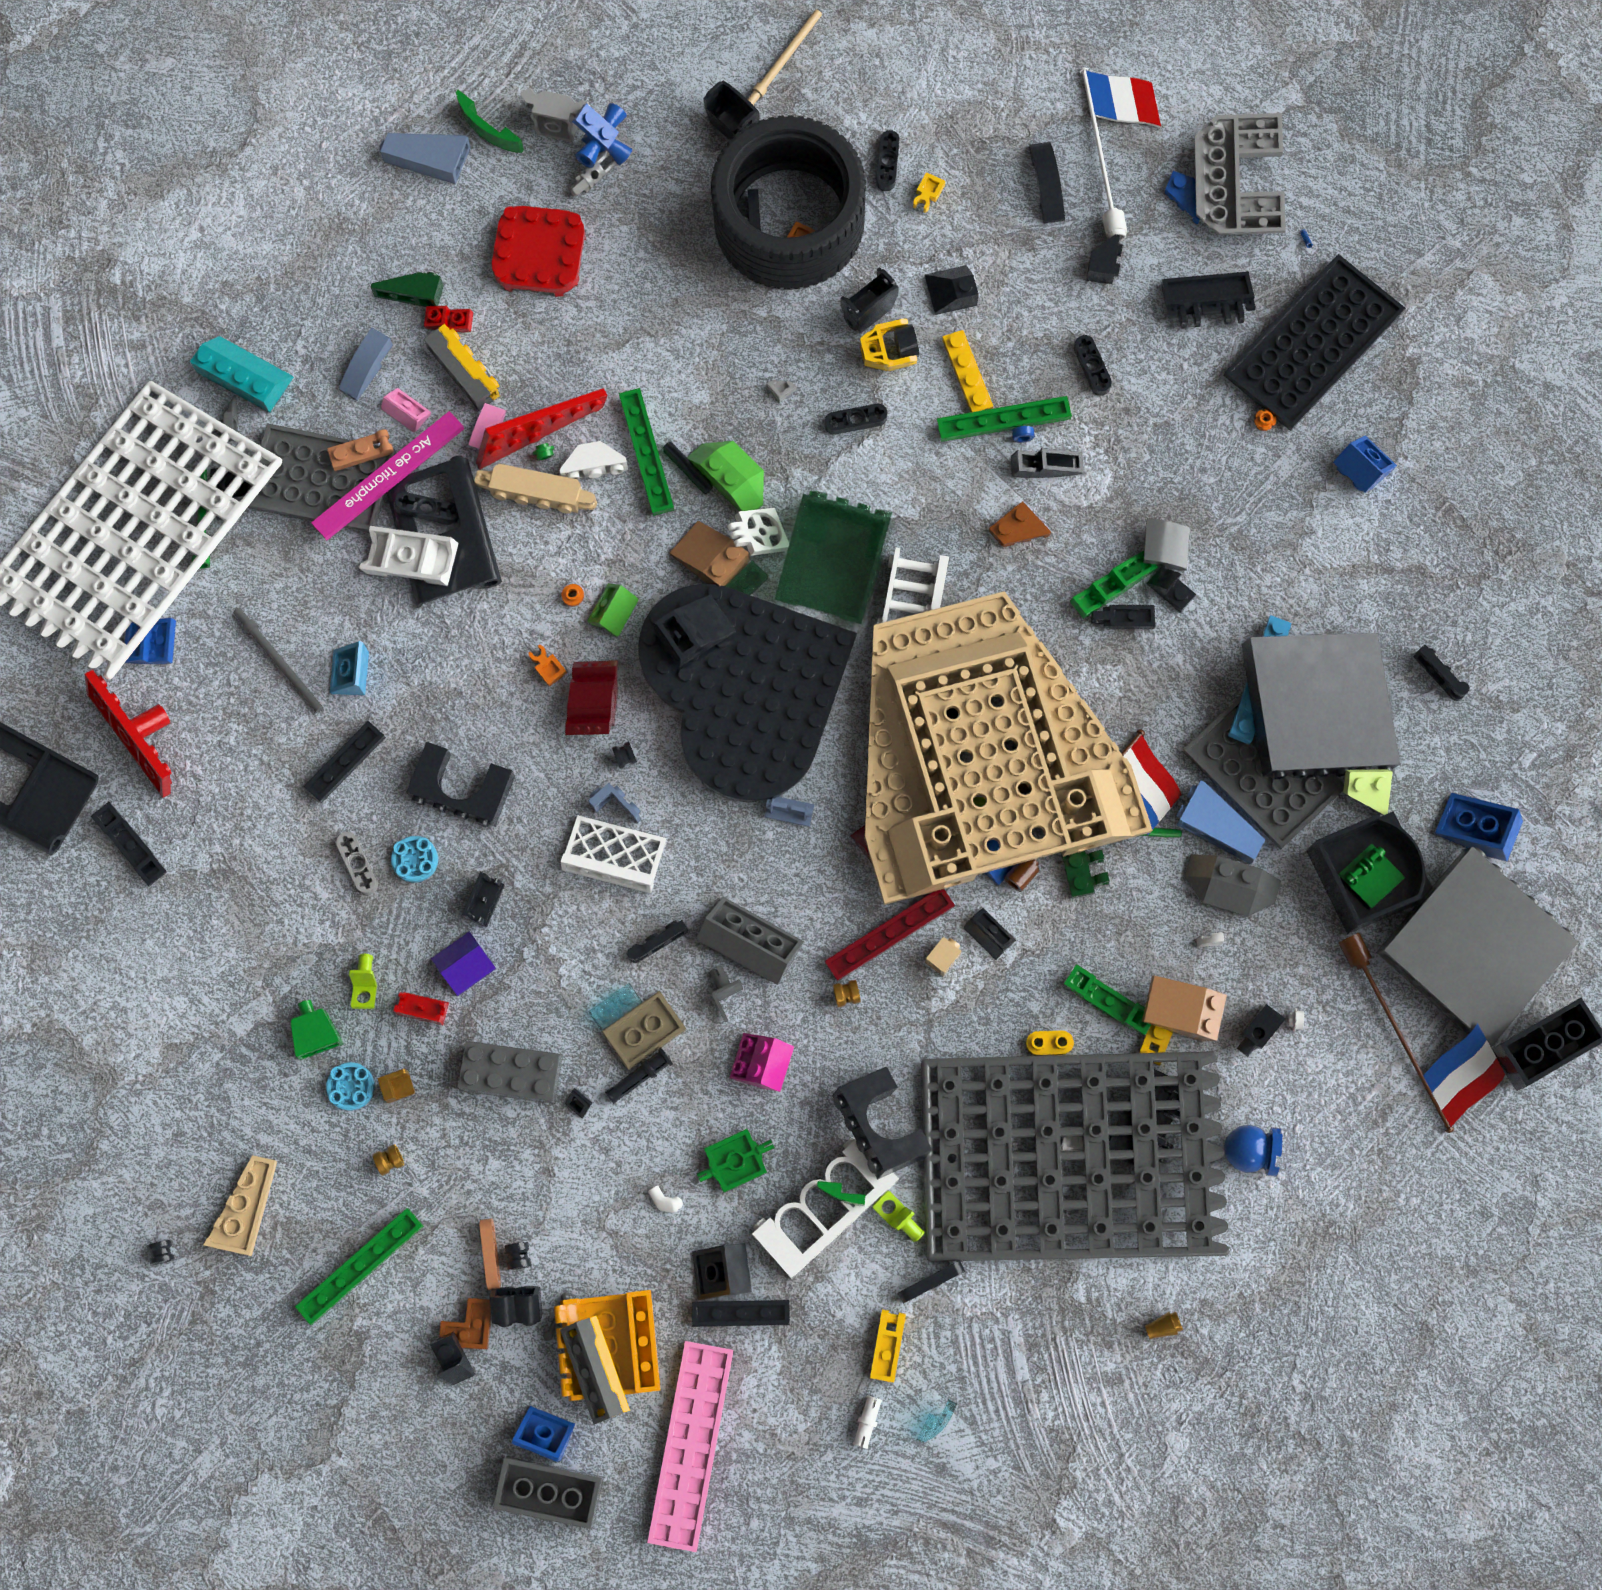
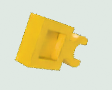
M926 172L917 188L916 194L919 196L915 197L913 208H916L919 203H923V212H928L930 200L936 203L946 181Z

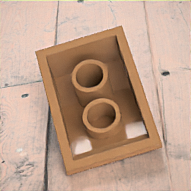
M700 521L695 523L669 553L705 583L728 587L750 562L749 552L741 546L736 547L732 539Z
M1154 975L1151 978L1142 1022L1201 1042L1217 1041L1227 995L1205 987Z

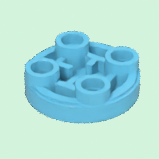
M420 836L404 838L395 843L391 855L392 868L401 879L407 882H422L432 876L438 866L437 850L427 838Z
M352 1062L334 1067L326 1082V1092L330 1102L336 1107L347 1111L364 1107L371 1100L375 1089L374 1078L370 1071L364 1066Z

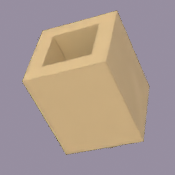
M943 937L927 956L925 963L944 977L960 957L962 952L959 949L960 945L951 938L947 940Z

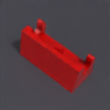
M406 992L398 994V997H400L399 1004H396L393 1010L397 1015L444 1025L449 1002Z

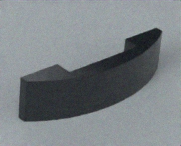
M1051 142L1030 144L1029 150L1032 166L1035 168L1041 199L1040 208L1043 223L1065 221L1060 176Z
M107 802L91 815L92 819L112 840L148 887L167 873L154 853L111 802Z

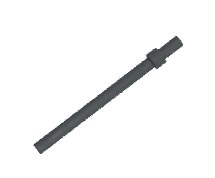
M240 607L234 610L233 614L243 624L242 628L245 632L253 636L316 713L320 712L323 706L259 631L257 623L253 619H249Z

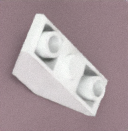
M597 441L578 445L560 468V473L563 477L579 481L581 478L586 477L599 478L603 474H621L628 470L626 457L603 442Z

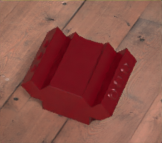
M618 660L573 663L565 735L609 734L611 726H615L619 691L617 682Z

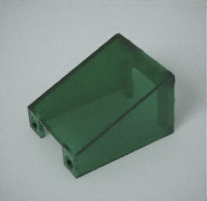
M810 491L809 494H803L774 600L795 606H805L840 616L844 620L863 624L896 517H892V512L884 509L871 511V506L866 504L850 505L848 499L836 497V500L828 499V494L819 491Z

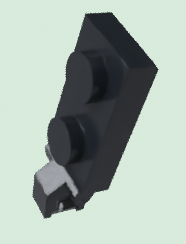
M1109 605V607H1103V611L1092 612L1091 624H1103L1104 628L1155 629V605Z

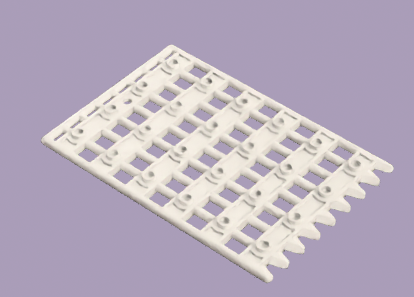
M148 381L0 563V606L9 599L14 598L9 609L11 616L15 617L29 608L30 610L24 621L26 626L32 627L44 618L45 621L40 630V635L46 638L57 629H61L56 640V645L59 648L65 647L76 639L72 656L78 659L89 650H92L87 664L88 667L95 669L107 660L109 662L103 676L106 679H112L280 467L282 459L153 381ZM152 391L159 395L156 400L149 396ZM167 400L175 405L172 409L164 405ZM184 410L191 415L185 418L180 413ZM135 414L141 419L128 434L121 430L130 417ZM198 420H201L204 423H206V425L204 428H202L195 423ZM150 423L156 429L146 442L143 443L137 437ZM216 429L223 434L218 438L212 434V431ZM166 433L172 438L159 453L152 449L161 436ZM203 437L201 442H196L198 438ZM230 438L238 442L236 447L227 443ZM181 442L188 446V448L175 463L168 457ZM108 448L113 451V454L100 468L93 464L104 449ZM246 448L254 452L252 457L243 453ZM195 452H198L204 457L195 469L190 472L183 468ZM121 457L129 461L117 477L109 474ZM262 458L271 462L268 467L260 463ZM214 462L220 467L210 480L206 482L200 476L210 463ZM136 467L145 471L133 487L124 483ZM229 471L236 477L223 492L216 488V486ZM155 477L160 483L146 497L140 492L149 480ZM245 481L252 485V487L239 502L232 498V496ZM78 482L85 485L86 487L74 502L66 499V496ZM169 486L176 490V492L167 504L162 507L156 501ZM93 492L101 495L89 512L81 508ZM185 496L192 500V502L182 515L178 517L172 511ZM110 501L117 507L103 522L96 517ZM202 506L208 512L195 527L188 523V521L197 509ZM126 511L132 517L119 532L112 528V526ZM51 516L58 521L44 537L37 532ZM218 516L224 522L211 537L204 533V531L214 518ZM142 521L148 527L139 539L134 542L128 536L139 522ZM67 526L73 532L62 546L59 547L53 541ZM158 531L164 537L155 549L150 552L144 546L154 533ZM83 536L89 541L76 557L68 553L78 539ZM174 541L180 547L167 563L160 556L170 543ZM98 546L104 552L95 564L90 567L84 561ZM24 551L30 556L19 570L15 572L9 567L18 555ZM190 551L197 557L183 573L175 567L187 552ZM114 556L120 562L111 574L106 577L99 573L111 557ZM39 561L45 567L30 582L24 577L35 563ZM128 566L136 570L124 587L115 583ZM55 571L61 576L51 589L46 592L40 586ZM145 576L152 583L141 597L138 598L131 592ZM70 581L76 587L62 603L55 597L67 582ZM161 586L169 592L159 605L154 608L147 603ZM85 591L92 597L78 613L71 607ZM101 601L108 607L94 624L87 617ZM115 612L124 616V618L110 634L103 628ZM133 622L140 629L126 645L119 638Z

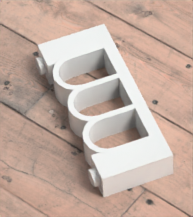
M851 1137L843 1145L845 1150L842 1151V1155L844 1157L836 1158L828 1165L825 1180H813L805 1185L800 1195L801 1204L796 1202L787 1203L776 1213L775 1222L771 1218L767 1221L762 1218L753 1227L756 1231L752 1235L791 1279L899 1180L894 1173L877 1180L875 1174L869 1170L867 1159L863 1152H860L857 1148L854 1137ZM839 1164H849L859 1172L873 1190L865 1196V1206L855 1205L852 1207L848 1203L839 1201L847 1209L848 1213L827 1230L805 1204L806 1194L810 1189L817 1187L818 1181L831 1182L830 1174L834 1167ZM791 1209L801 1210L823 1233V1236L803 1254L780 1227L781 1217Z

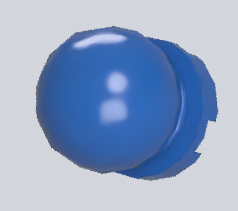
M1243 1125L1232 1130L1224 1143L1227 1161L1236 1170L1244 1173H1254L1263 1168L1266 1176L1276 1177L1280 1168L1275 1166L1276 1156L1281 1157L1283 1136L1280 1134L1281 1128L1271 1127L1267 1134L1261 1128L1253 1125Z

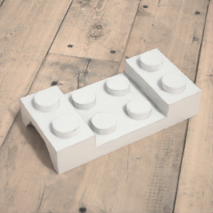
M370 526L369 532L372 540L368 560L361 563L359 569L370 575L384 577L392 575L448 586L458 547V542L452 537Z

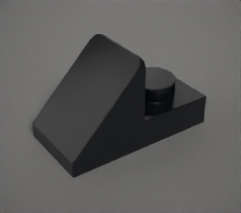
M1161 567L1147 582V585L1181 613L1196 597V593L1179 580L1182 574Z
M454 1331L431 1342L430 1346L441 1365L438 1371L440 1377L451 1385H455L475 1376V1372Z

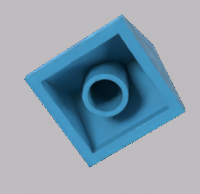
M358 641L333 650L330 682L331 694L365 695L369 651L363 642Z

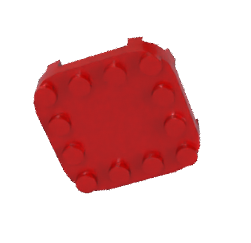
M531 206L506 207L498 223L492 258V271L497 283L509 292H512L513 289L554 293L555 297H561L574 286L577 287L580 280L579 271L584 240H586L585 228L580 215L567 210Z

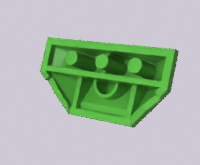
M734 441L703 443L687 457L739 512L758 510L763 506L764 470Z

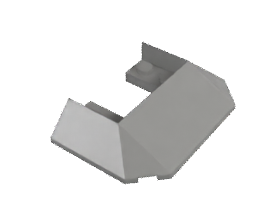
M1282 113L1216 115L1209 125L1195 135L1196 216L1218 235L1286 232L1284 191L1240 193L1239 158L1283 156Z

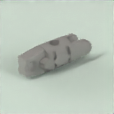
M607 150L598 155L593 168L585 167L574 177L576 182L568 188L573 196L579 195L583 190L587 193L617 165L614 160L602 168L600 163L609 155Z

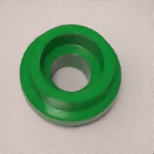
M548 443L536 446V450L532 453L533 456H536L537 461L545 460L554 456L553 451L555 448L554 446H549Z

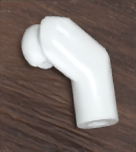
M659 1186L648 1191L658 1210L674 1213L681 1209L682 1200L677 1196L674 1198L664 1197Z

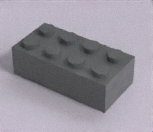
M466 1041L458 1089L462 1092L555 1104L563 1057L559 1053Z
M504 1457L493 1509L592 1529L595 1523L604 1477L513 1457Z

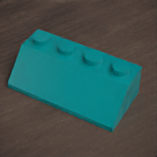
M221 336L201 344L190 360L198 374L269 413L294 378L289 373Z

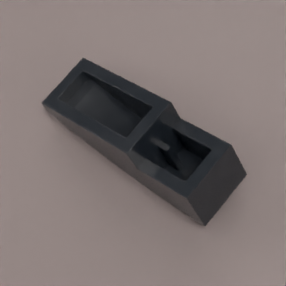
M1041 448L1039 451L1017 450L1010 456L1012 477L1053 478L1084 473L1083 453L1079 451Z

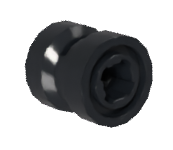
M529 1242L513 1243L504 1246L505 1253L509 1258L507 1262L508 1270L532 1266L531 1259L527 1253L529 1251Z

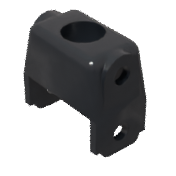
M724 80L716 83L703 98L704 108L710 123L729 140L733 139V136L738 132L740 133L743 128H748L750 124L758 123L760 120L759 111Z
M879 267L877 269V277L849 299L844 296L840 298L844 319L852 330L865 331L893 308L898 296L899 287L884 269Z

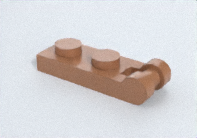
M379 430L375 434L327 448L333 469L338 471L392 454L394 450L392 444L388 441V431ZM380 443V447L375 449L374 444Z

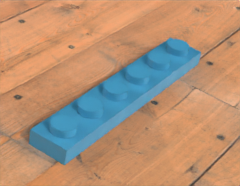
M1270 615L1262 637L1288 636L1292 623ZM1246 682L1228 736L1250 745L1255 734V726L1248 683Z

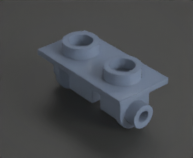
M782 797L768 799L765 818L810 827L815 804Z

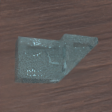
M948 1399L939 1417L929 1413L917 1440L924 1443L937 1436L949 1423L957 1403Z

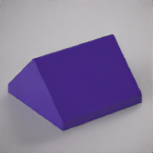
M470 931L431 958L457 996L496 970V967Z

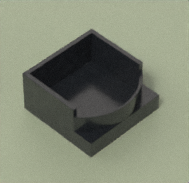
M1394 811L1383 816L1376 814L1322 837L1306 850L1347 935L1417 905L1432 887L1425 874V864L1421 851L1414 839L1401 827ZM1371 844L1376 848H1383L1386 852L1384 856L1405 877L1372 909L1338 875Z

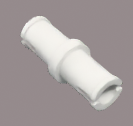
M867 1395L862 1416L857 1421L859 1426L853 1445L868 1449L873 1427L876 1428L877 1422L875 1420L880 1403L882 1402L878 1398L875 1399V1397Z

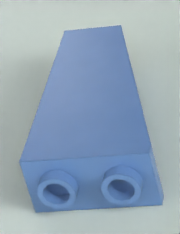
M1201 780L1198 786L1192 785L1186 796L1190 798L1187 806L1182 804L1176 817L1180 818L1177 826L1252 864L1265 839L1204 781Z

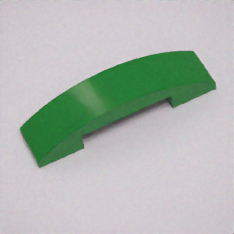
M459 89L456 91L460 110L465 120L480 137L492 145L515 153H522L524 151L522 140L506 127L501 132H498L477 115L474 101Z
M1076 964L1064 985L1109 1017L1145 1035L1151 1027V1024L1142 1022L1145 1007L1138 1002H1132L1097 980L1095 975Z

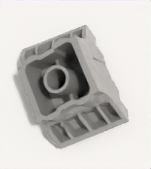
M531 88L520 93L525 103L529 104L532 108L530 117L534 121L533 130L537 135L573 143L579 128L572 121L581 107L587 103L584 99L577 103L570 96L542 91L538 94Z

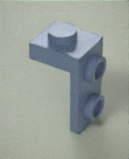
M608 783L602 789L597 788L591 793V799L588 802L596 813L614 798L637 823L641 821L639 815L641 811L633 802L629 804L623 798L626 795L617 785L613 787Z

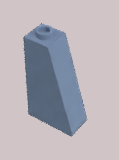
M388 133L386 139L382 140L379 151L385 163L456 184L471 146L468 136Z

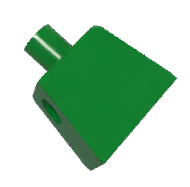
M311 1000L298 1003L301 1016L291 1019L294 1050L298 1059L303 1060L344 1045L327 1011L323 1008L314 1010Z

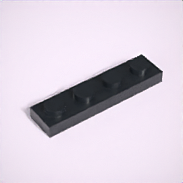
M367 721L303 787L320 803H323L386 738L385 735Z
M790 1300L692 1302V1327L790 1325Z

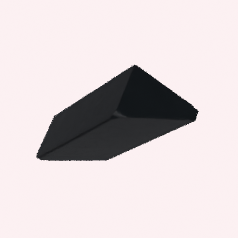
M984 908L971 917L964 926V930L995 960L1016 941Z

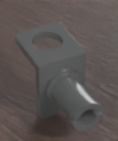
M718 966L716 968L720 976L717 975L715 969L709 972L718 989L712 992L711 995L726 1023L728 1019L719 1001L743 990L740 979L730 983L724 968Z

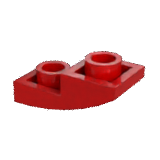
M447 305L426 306L424 327L436 330L445 324L450 330L453 328L456 332H471L473 311L471 309H449Z

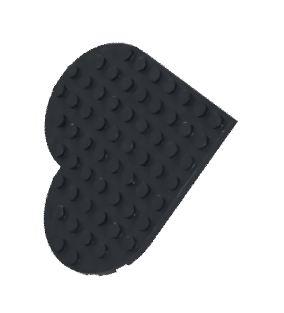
M695 584L669 593L650 610L641 628L638 642V657L641 671L649 687L651 686L659 698L667 705L684 713L681 722L680 740L685 760L691 771L702 781L701 783L722 797L740 802H757L785 794L803 779L811 767L857 633L728 587L715 584ZM712 595L735 628L736 633L681 667H678L654 632L655 621L677 608Z

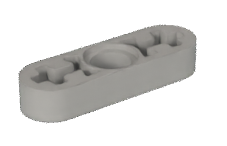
M351 832L341 833L336 840V845L356 888L364 895L373 894L378 888V880L358 838ZM346 838L350 841L353 840L351 847L355 852L350 853L346 846H342L345 844L344 840ZM357 857L362 858L364 861L363 866L360 869H353L351 867L352 860ZM364 873L369 881H373L370 883V888L361 887L364 881L360 874Z

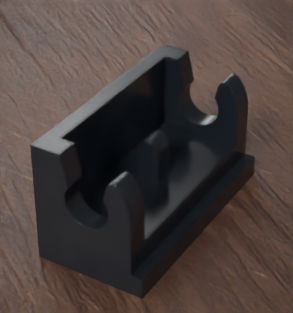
M480 872L463 910V917L466 920L487 927L505 884L497 878H490L487 874Z

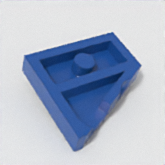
M1173 171L1165 189V194L1171 200H1174L1182 211L1186 210L1193 217L1192 221L1198 224L1200 219L1196 216L1195 178Z

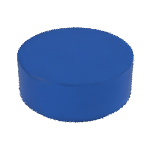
M1020 426L1012 430V439L1018 443L1029 442L1035 437L1034 428L1030 426Z

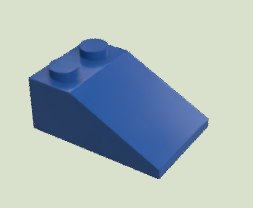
M1451 793L1435 834L1465 848L1473 846L1483 851L1487 857L1507 862L1522 826L1523 819L1520 810L1517 808Z

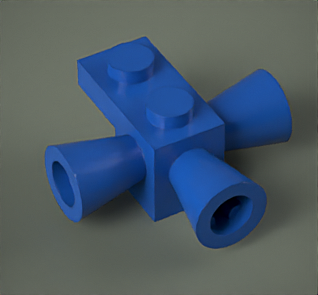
M586 103L572 122L585 133L581 139L585 145L575 154L576 159L582 165L593 168L598 154L605 150L609 152L618 165L623 164L630 156L632 148L615 139L619 133L615 128L627 117L626 112L620 106L609 103L604 117H602Z

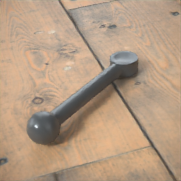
M567 1292L563 1293L561 1300L570 1299V1294ZM555 1316L548 1331L543 1334V1338L546 1341H550L553 1338L552 1332L556 1326Z

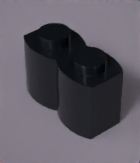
M523 1286L518 1288L500 1287L492 1289L490 1293L492 1324L508 1327L513 1323L532 1326L537 1322H541L543 1312L540 1287Z

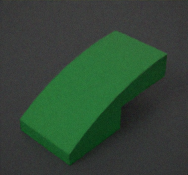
M817 1182V1188L828 1196L844 1203L865 1206L866 1195L841 1193L842 1183Z

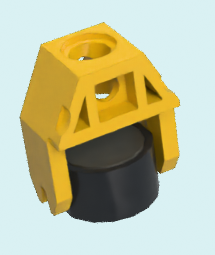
M907 319L877 324L870 332H867L860 338L859 346L864 366L892 371L917 364V357H919L917 337L913 325H908ZM892 331L899 359L896 360L887 357L883 336Z

